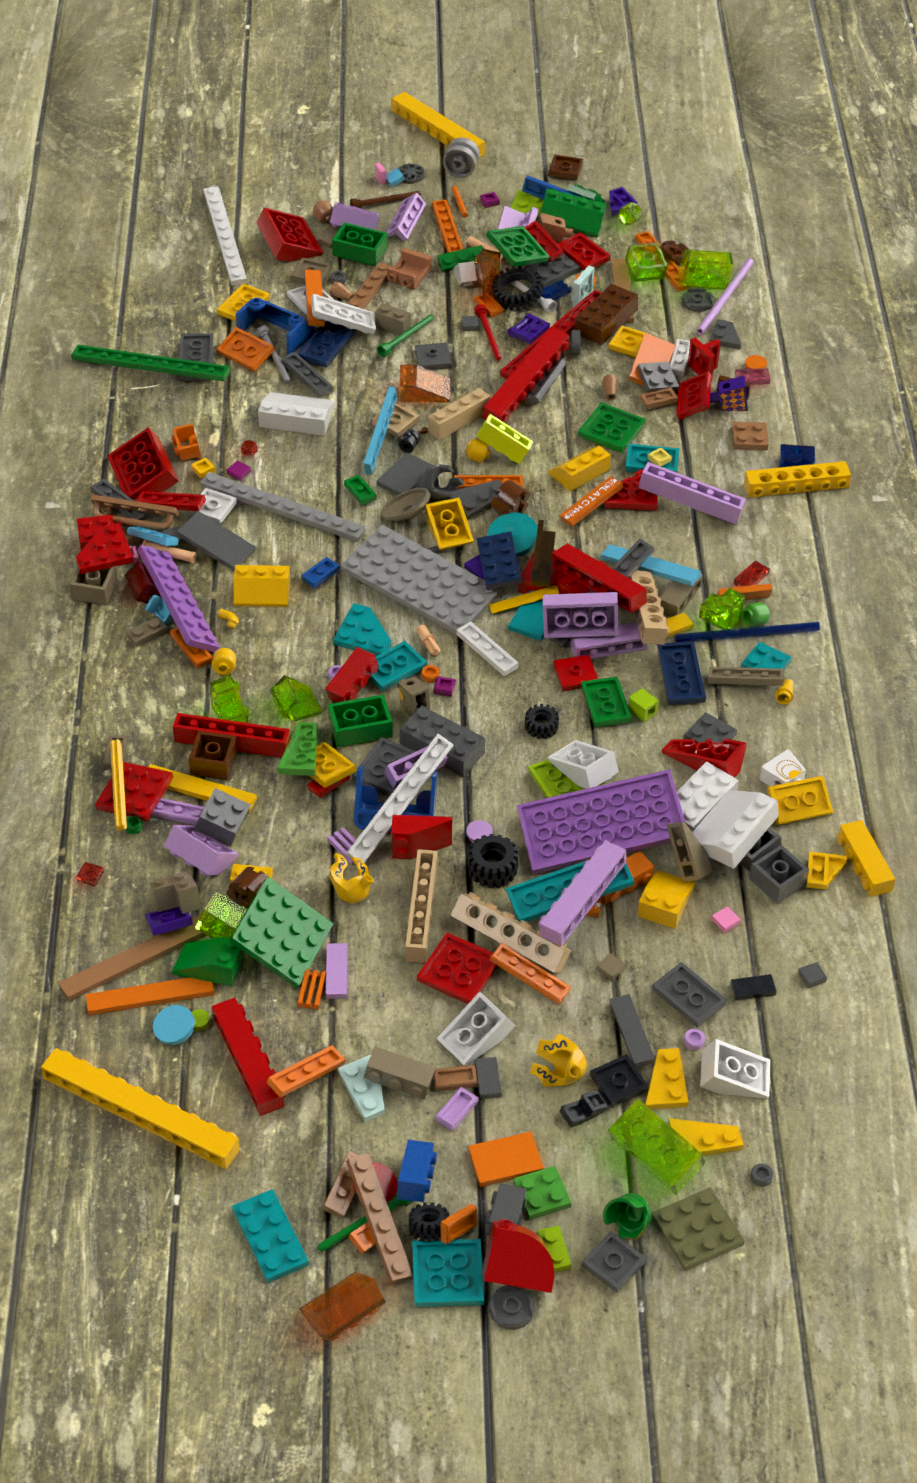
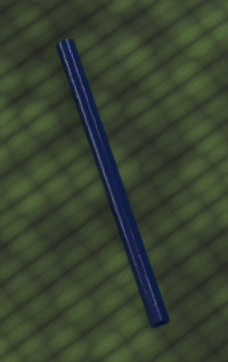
M808 622L675 634L674 638L676 643L820 631V623Z

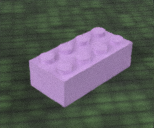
M617 592L543 595L544 638L619 635Z

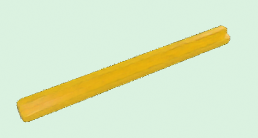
M116 739L110 742L115 827L117 831L126 830L127 823L122 745L120 740Z

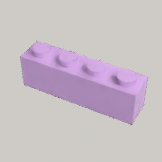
M637 622L618 625L619 635L570 638V647L574 657L589 655L590 659L647 650V644H642Z

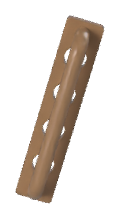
M93 494L90 498L94 504V517L106 515L100 513L101 506L167 516L164 523L113 516V523L165 530L172 525L174 517H179V511L175 507Z

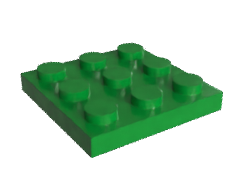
M524 226L489 230L486 234L487 238L512 267L547 262L550 257Z
M601 402L578 430V436L623 453L627 449L628 443L630 444L645 426L646 419Z

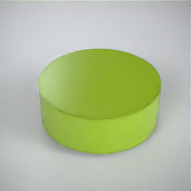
M203 1009L192 1011L195 1019L193 1030H205L210 1024L208 1012Z

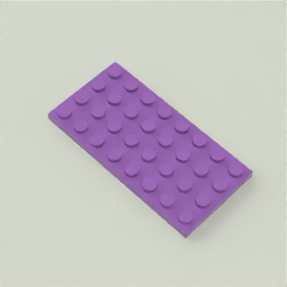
M670 769L517 805L533 875L590 860L594 855L595 849L601 846L605 840L625 849L626 853L670 843L671 839L666 824L685 822Z

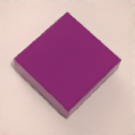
M494 192L480 195V200L485 208L500 205V200Z
M238 460L227 469V474L239 481L251 472L250 466Z
M438 676L434 687V694L452 697L456 686V679Z

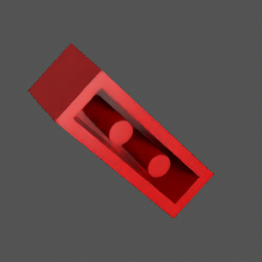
M356 647L325 688L329 699L337 703L355 700L359 691L366 686L371 675L377 671L379 665L375 655Z

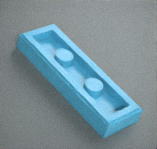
M129 527L127 529V534L165 546L178 545L179 539L143 527Z

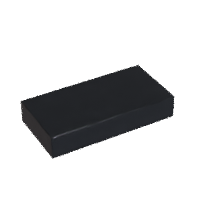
M772 974L731 979L730 983L735 1001L773 996L777 992Z

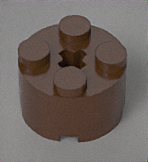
M512 480L505 481L497 490L499 492L498 496L493 497L491 508L501 516L508 513L525 512L528 507L526 502L530 492Z
M246 867L234 879L226 891L227 896L235 901L240 911L244 914L264 879L268 877L262 871L258 873L253 871L254 867Z

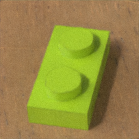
M560 1226L537 1230V1235L542 1239L549 1251L554 1265V1272L570 1270L572 1264Z

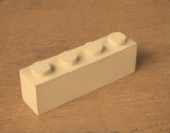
M478 388L428 416V432L438 440H441L483 415V408L490 400V395Z

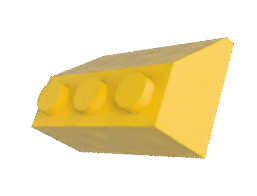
M596 446L548 470V473L569 491H572L609 471L611 454L601 446Z
M235 565L234 606L288 607L290 591L289 566Z

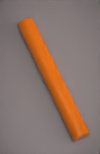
M453 186L451 188L462 217L466 218L468 213L457 187Z

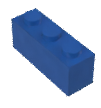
M408 1139L398 1179L397 1199L424 1202L426 1193L430 1194L434 1166H436L437 1152H434V1143Z

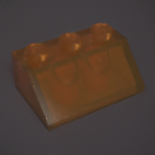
M355 1271L299 1309L317 1334L330 1341L339 1338L347 1328L357 1326L365 1316L378 1312L380 1306L385 1304L386 1301L374 1278Z

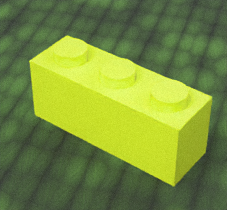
M489 414L476 435L481 441L520 464L533 443L532 440Z

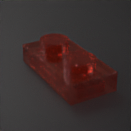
M755 560L734 579L733 584L737 587L757 585L769 574L770 569Z

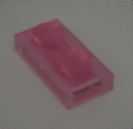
M768 368L735 370V378L745 376V382L752 383V385L770 384L771 378Z

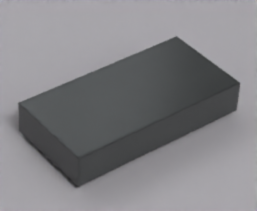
M476 1058L475 1067L480 1099L501 1097L502 1092L497 1058Z

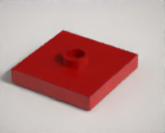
M589 655L553 660V667L562 691L580 689L581 681L598 679Z

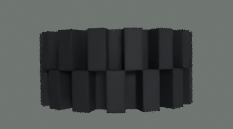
M536 704L534 709L529 707V711L527 710L525 715V730H527L528 734L531 733V737L534 738L537 735V739H540V736H543V739H547V735L552 737L553 734L557 733L559 715L554 707L550 709L548 704L546 707H543V704H540V707H538ZM543 719V720H546V721H548V722H547V723H538V722H536V720Z
M425 1202L423 1206L418 1204L416 1208L413 1207L411 1212H409L410 1235H413V1238L416 1240L420 1238L421 1242H424L425 1239H427V1242H431V1239H434L435 1242L439 1241V1237L441 1238V1221L449 1217L447 1208H442L441 1204L435 1206L434 1202H431L430 1205H427V1202Z

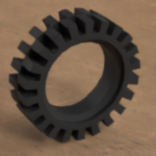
M527 265L524 268L522 266H518V268L512 267L511 270L507 267L505 268L506 272L501 270L499 272L500 275L497 274L495 276L496 279H493L492 290L494 298L504 309L509 307V310L513 311L514 307H516L517 311L520 310L521 306L523 309H526L527 304L531 307L533 306L532 301L534 303L538 302L537 298L540 299L543 293L540 274H538L537 270L534 271L533 267L529 269ZM525 280L531 283L530 289L522 294L509 295L503 291L506 285L514 281Z

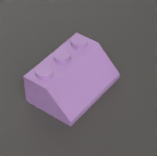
M335 202L330 223L336 228H341L345 222L376 230L380 214Z
M173 825L164 847L169 849V853L173 856L183 858L187 865L200 869L199 872L205 876L220 875L239 856L237 852L220 841L195 830L196 826Z

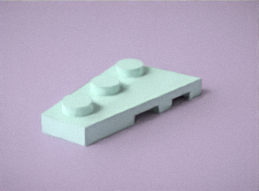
M371 1055L338 1068V1074L364 1122L385 1114L381 1084L364 1079Z

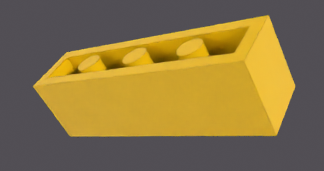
M863 820L840 825L839 834H837L838 843L843 846L845 855L848 856V860L853 864L854 872L856 875H859L864 890H867L870 897L893 892L896 879Z

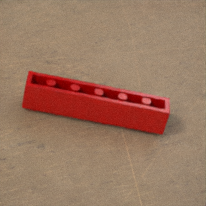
M567 543L552 553L553 568L596 593L617 592L618 606L630 613H633L647 603V588Z
M177 713L173 724L174 742L194 745L198 731L236 736L237 751L282 758L290 741V729Z
M235 997L212 1005L213 1020L259 1115L262 1116L283 1108L286 1095L280 1098L267 1084L268 1078L276 1074V1072L269 1067L270 1061L267 1053H262L260 1049L262 1045L259 1037H254L253 1025L250 1020H246V1012L243 1005H239Z

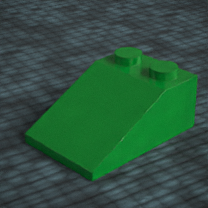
M225 936L185 943L172 969V974L232 986L244 960V951L229 941L230 938Z

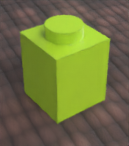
M642 688L629 697L628 708L632 714L645 723L657 714L659 700Z

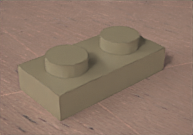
M157 616L126 631V635L134 646L138 647L167 633L168 630L167 626Z

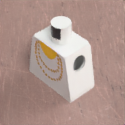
M787 749L761 766L759 779L769 786L804 780L806 770Z

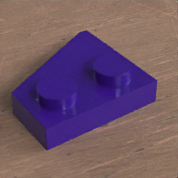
M623 187L609 191L612 216L638 208V202Z

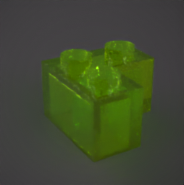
M731 588L721 597L712 593L700 605L699 618L730 634L742 620L745 595Z
M228 675L209 682L212 709L217 717L224 720L248 723L250 713L247 706L242 705L239 696L241 688L238 681H234L232 676Z

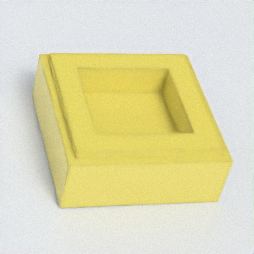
M659 448L649 453L647 459L661 467L671 462L672 456L662 448Z

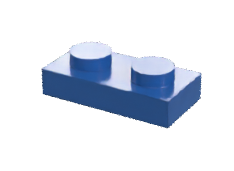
M325 557L303 573L301 578L302 581L315 589L337 573L340 567L337 563Z

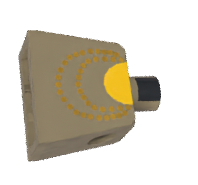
M412 677L398 682L400 703L410 717L421 706L431 710L429 688L420 680Z

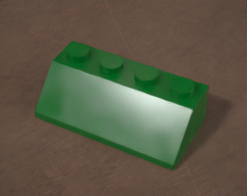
M547 188L540 214L544 213L563 218L566 228L598 237L606 204Z

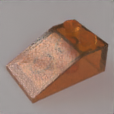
M482 249L480 254L476 256L475 264H477L478 291L481 294V301L486 305L489 299L487 293L491 296L493 292V279H496L495 276L497 274L500 275L501 253Z
M400 365V402H450V378L418 365Z

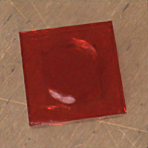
M84 862L76 876L77 882L96 887L104 873L103 867Z

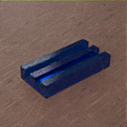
M560 280L543 288L541 296L545 299L556 300L571 293L572 288L568 287V284H564L563 280Z

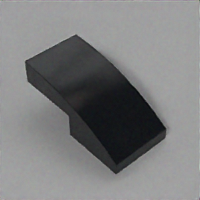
M600 1089L582 1094L578 1101L561 1106L560 1113L571 1128L600 1115L609 1109L611 1105Z

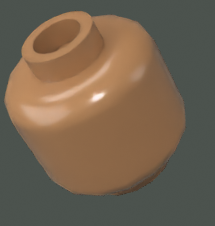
M326 200L316 202L313 208L314 216L320 223H330L333 206Z

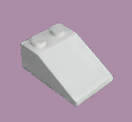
M578 740L571 742L548 757V761L576 785L586 789L598 786L619 772L613 751Z
M479 992L437 1039L466 1066L500 1043L516 1025L487 997Z
M715 1039L702 1049L700 1087L718 1094L767 1099L769 1098L770 1059Z

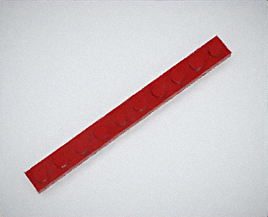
M593 290L558 320L553 327L570 334L575 329L574 319L601 292ZM550 328L502 368L500 376L508 379Z

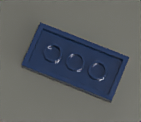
M325 321L324 326H320L297 354L307 362L327 368L357 329H349L346 326Z
M511 531L476 538L486 590L522 583Z
M694 641L664 643V645L657 644L668 705L706 702Z

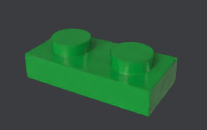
M360 475L344 480V486L361 506L377 500V494Z

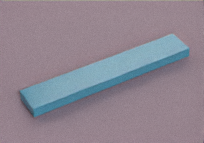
M389 386L363 463L366 475L373 474L397 401L395 387Z
M610 544L601 553V559L616 564L628 549ZM649 556L637 569L639 571H651L652 575L693 586L701 577V571L652 556Z

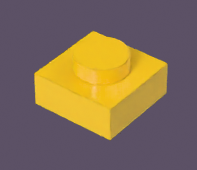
M207 458L191 464V469L200 479L205 477L208 472H215V467Z

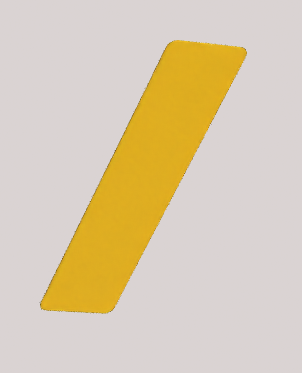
M554 585L492 603L489 607L491 613H497L541 600L543 595L559 594L557 586Z

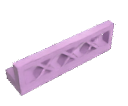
M417 192L403 200L386 231L388 238L397 234L402 241L408 239L426 205Z

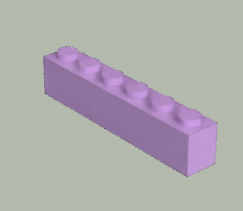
M649 462L642 472L638 488L733 524H737L746 500L740 496Z
M606 840L595 849L592 858L584 863L581 872L573 877L570 886L564 888L559 900L553 902L548 914L540 919L541 937L559 946L565 943L626 864L625 849Z

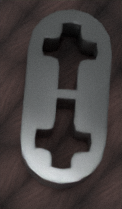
M572 330L571 333L572 355H580L581 353L580 330Z

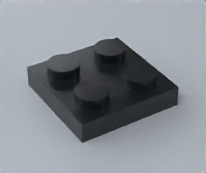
M627 1054L590 1070V1077L603 1093L611 1108L649 1091V1085Z

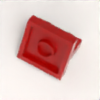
M696 337L690 339L688 366L697 375L709 371L713 378V370L718 368L721 342L715 339L702 344Z

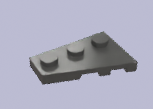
M498 479L451 491L453 495L448 497V499L460 498L467 519H470L491 506L493 497L498 496L499 492L497 490L503 483Z

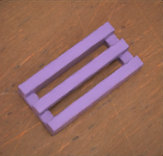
M342 827L340 832L336 831L334 836L329 835L327 837L328 842L353 865L352 859L346 855L347 851L336 840H339L349 850L356 839Z

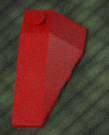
M671 739L661 751L663 754L696 771L708 762L735 778L740 773L747 743L732 739H723V742H713L712 739H706L705 742H695L694 739Z

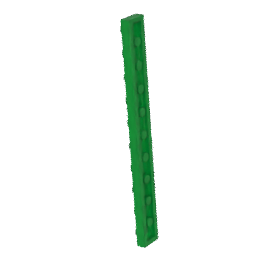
M79 344L71 354L72 360L222 382L226 380L230 373V367L226 365Z

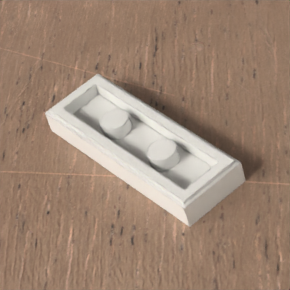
M676 340L669 364L674 375L684 376L690 346V341Z

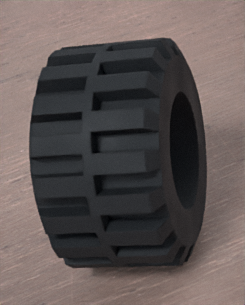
M489 834V836L483 835L481 839L477 838L474 840V843H471L470 849H468V871L470 877H473L474 882H480V885L483 887L487 885L488 888H492V886L499 888L502 884L505 886L508 884V881L512 882L518 869V849L513 841L510 842L509 838H502V835L499 834L498 836ZM494 859L499 862H488L487 860Z

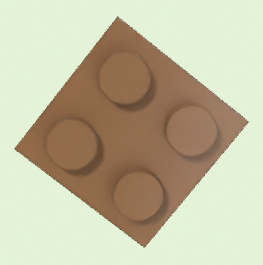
M766 422L732 423L734 449L768 450Z

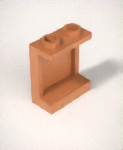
M403 248L400 261L394 268L388 267L386 269L387 281L415 290L432 270V256Z

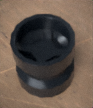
M409 429L400 439L398 446L403 452L412 453L420 442L421 437L418 432Z

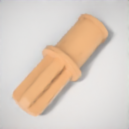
M425 625L418 626L416 633L422 640V645L426 646L433 656H436L440 653V648L435 642L434 635L429 633Z

